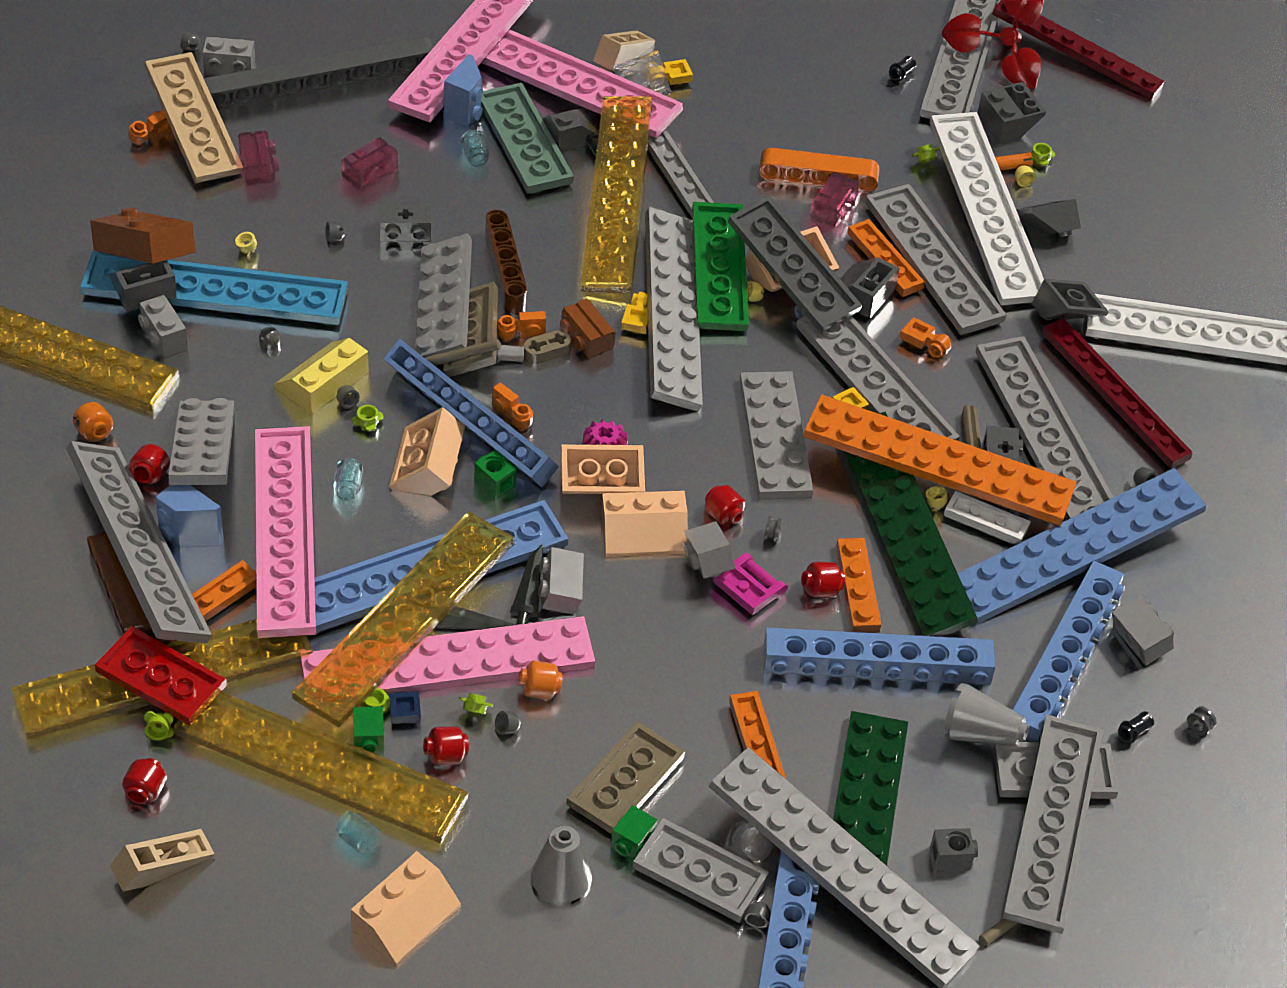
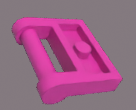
M744 553L734 560L735 569L723 572L720 576L713 579V583L751 615L757 613L774 599L781 598L788 589V586L783 581H777L756 564L754 557L749 553ZM745 570H748L751 574H753L757 579H759L763 584H765L768 587V589L764 587L760 582H758Z

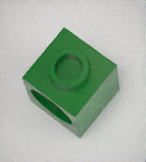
M494 450L488 455L480 457L475 462L474 481L495 500L516 487L517 468L498 451Z
M383 706L353 707L354 754L383 753Z
M632 805L612 830L611 847L620 855L628 856L635 860L656 829L658 819Z

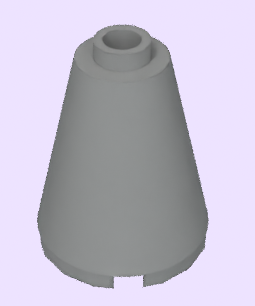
M961 683L956 690L960 691L961 694L958 699L952 698L944 727L945 730L950 732L944 735L945 738L955 741L1018 745L1020 740H1026L1029 724H1025L1026 718L968 684Z
M560 826L552 830L531 871V883L542 900L553 905L565 906L571 904L573 900L578 898L581 900L586 896L591 887L592 872L578 832L572 827Z

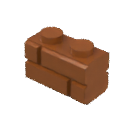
M587 298L577 302L576 305L571 304L563 308L560 320L561 330L567 332L572 337L578 351H583L590 359L599 355L600 352L604 353L613 349L616 332Z

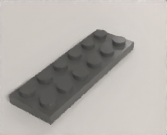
M769 195L729 216L728 223L820 333L861 310L862 304Z

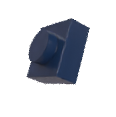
M419 691L390 693L391 724L421 722Z

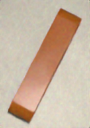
M767 148L761 153L759 173L762 178L771 181L871 192L878 186L879 165L871 159Z

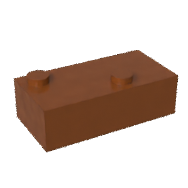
M134 207L121 209L122 213L90 220L94 251L148 263H157L196 253L193 222L139 212Z

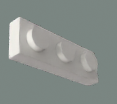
M958 491L954 492L944 512V516L1014 545L1022 542L1031 523L1029 520Z

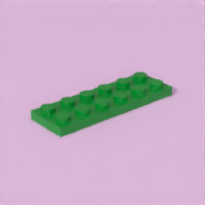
M693 202L697 326H699V329L748 331L749 312L745 242L728 223L729 216L742 210L743 204Z

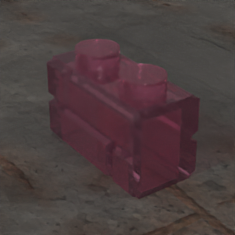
M266 130L255 131L253 134L251 132L240 133L238 135L245 183L251 185L259 184V182H274L275 172L279 171L278 157H273V155H276L274 140H269Z
M381 137L341 159V174L343 178L350 183L352 182V185L358 190H362L368 185H374L378 179L387 174H393L398 168L397 150L388 145Z
M836 172L832 173L812 202L811 219L821 223L824 222L833 228L838 227L842 220L846 221L849 217L851 206H856L860 199L861 193L858 192V181L849 177L845 178L844 175Z

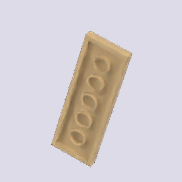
M192 52L145 61L144 68L194 182L199 183L241 174L243 171L242 163Z

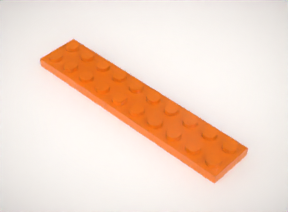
M822 394L803 436L804 438L1059 526L1062 525L1077 483L1074 480Z

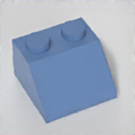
M468 54L444 80V118L467 128L475 120L478 121L483 112L481 107L483 89L481 88L482 77L473 55Z
M170 485L155 497L158 525L166 541H171L178 547L220 546L223 543L221 507L191 485Z

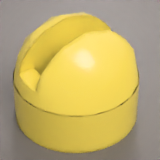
M1027 165L1020 166L1015 171V180L1021 187L1030 186L1036 179L1034 171Z
M243 232L236 237L235 243L241 253H253L257 249V241L253 233Z
M750 280L747 282L748 301L759 302L764 296L762 294L764 288L761 284Z
M933 486L927 489L926 502L930 508L940 510L946 506L948 494L944 487Z

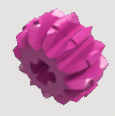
M603 418L600 423L592 421L590 427H586L583 433L582 445H627L628 443L627 432L624 431L622 425H615L614 420L609 423L605 422Z

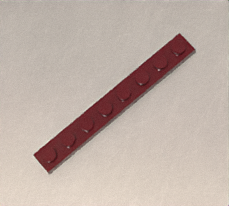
M1001 0L994 7L992 15L1013 25L1015 15L1008 13L1005 7V0ZM1042 15L1029 24L1024 23L1020 18L1018 20V29L1151 100L1163 87L1164 80Z
M1064 318L1043 327L1042 335L1170 469L1191 460L1193 455L1191 449Z

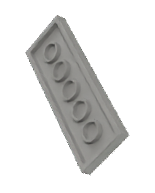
M468 233L422 247L415 351L424 358L467 347L472 239Z
M741 372L740 385L758 498L812 497L813 486L793 372Z
M189 398L185 401H180L169 469V485L227 484L235 411L234 400L216 398L212 401H200L197 398Z

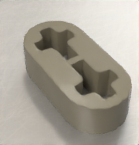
M557 330L529 338L524 343V358L531 363H540L564 356L570 351L571 337L567 332Z

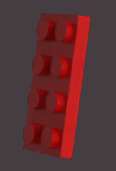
M133 626L95 664V671L165 712L172 714L188 725H191L227 686L226 678Z

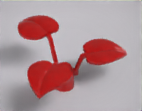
M1005 0L1006 10L1011 15H1015L1013 27L1004 28L1000 34L980 30L982 25L981 19L974 14L964 13L952 18L942 30V37L953 49L962 53L974 51L981 42L980 35L1000 39L1004 45L1012 48L1013 54L1006 56L1002 61L1004 76L1013 84L1024 82L1029 89H1035L1041 71V59L1039 54L1031 48H1021L1016 52L1017 46L1022 39L1017 29L1019 28V18L1024 23L1029 24L1040 16L1044 0Z

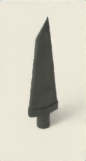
M542 544L529 556L516 597L510 609L511 615L518 616L516 625L528 624L529 617H538V589L541 575L539 573V566L542 559Z
M440 601L438 609L424 606L422 618L436 620L434 628L474 631L516 625Z

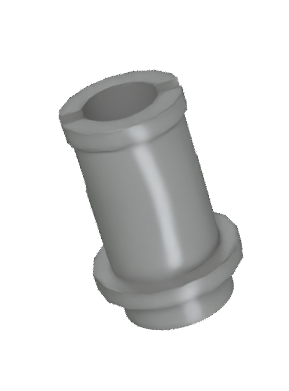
M501 345V349L496 350L497 363L500 361L523 363L524 346Z

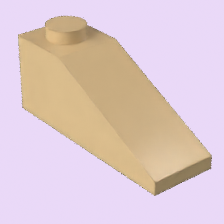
M637 30L602 35L593 61L600 64L601 69L611 73L616 70H623L652 47L656 40Z
M202 829L125 845L110 867L124 892L152 885L212 858L214 852Z

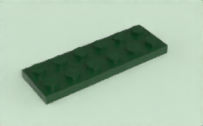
M851 711L833 820L887 866L908 721Z

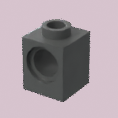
M970 828L934 830L930 848L935 872L971 870L974 858L978 857L977 840H972Z

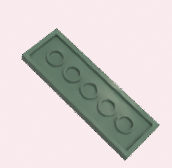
M517 83L483 91L481 98L483 112L527 194L574 183L572 171L524 85Z

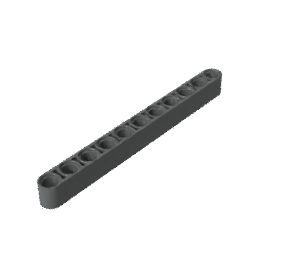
M417 38L203 79L216 108L220 109L410 73L415 70L434 46L428 38Z

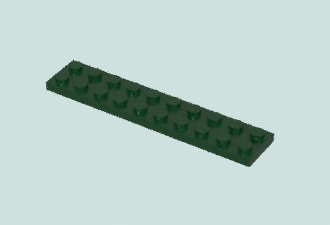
M886 411L880 413L881 415L887 416ZM845 452L922 635L942 637L979 623L915 476Z

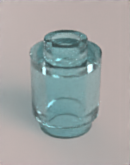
M469 130L461 137V144L466 160L475 167L486 164L490 153L483 132Z
M348 458L337 463L333 489L335 495L342 500H352L360 492L364 467L357 460Z
M347 811L336 823L335 830L339 833V837L360 854L372 853L381 842L380 829L359 813Z

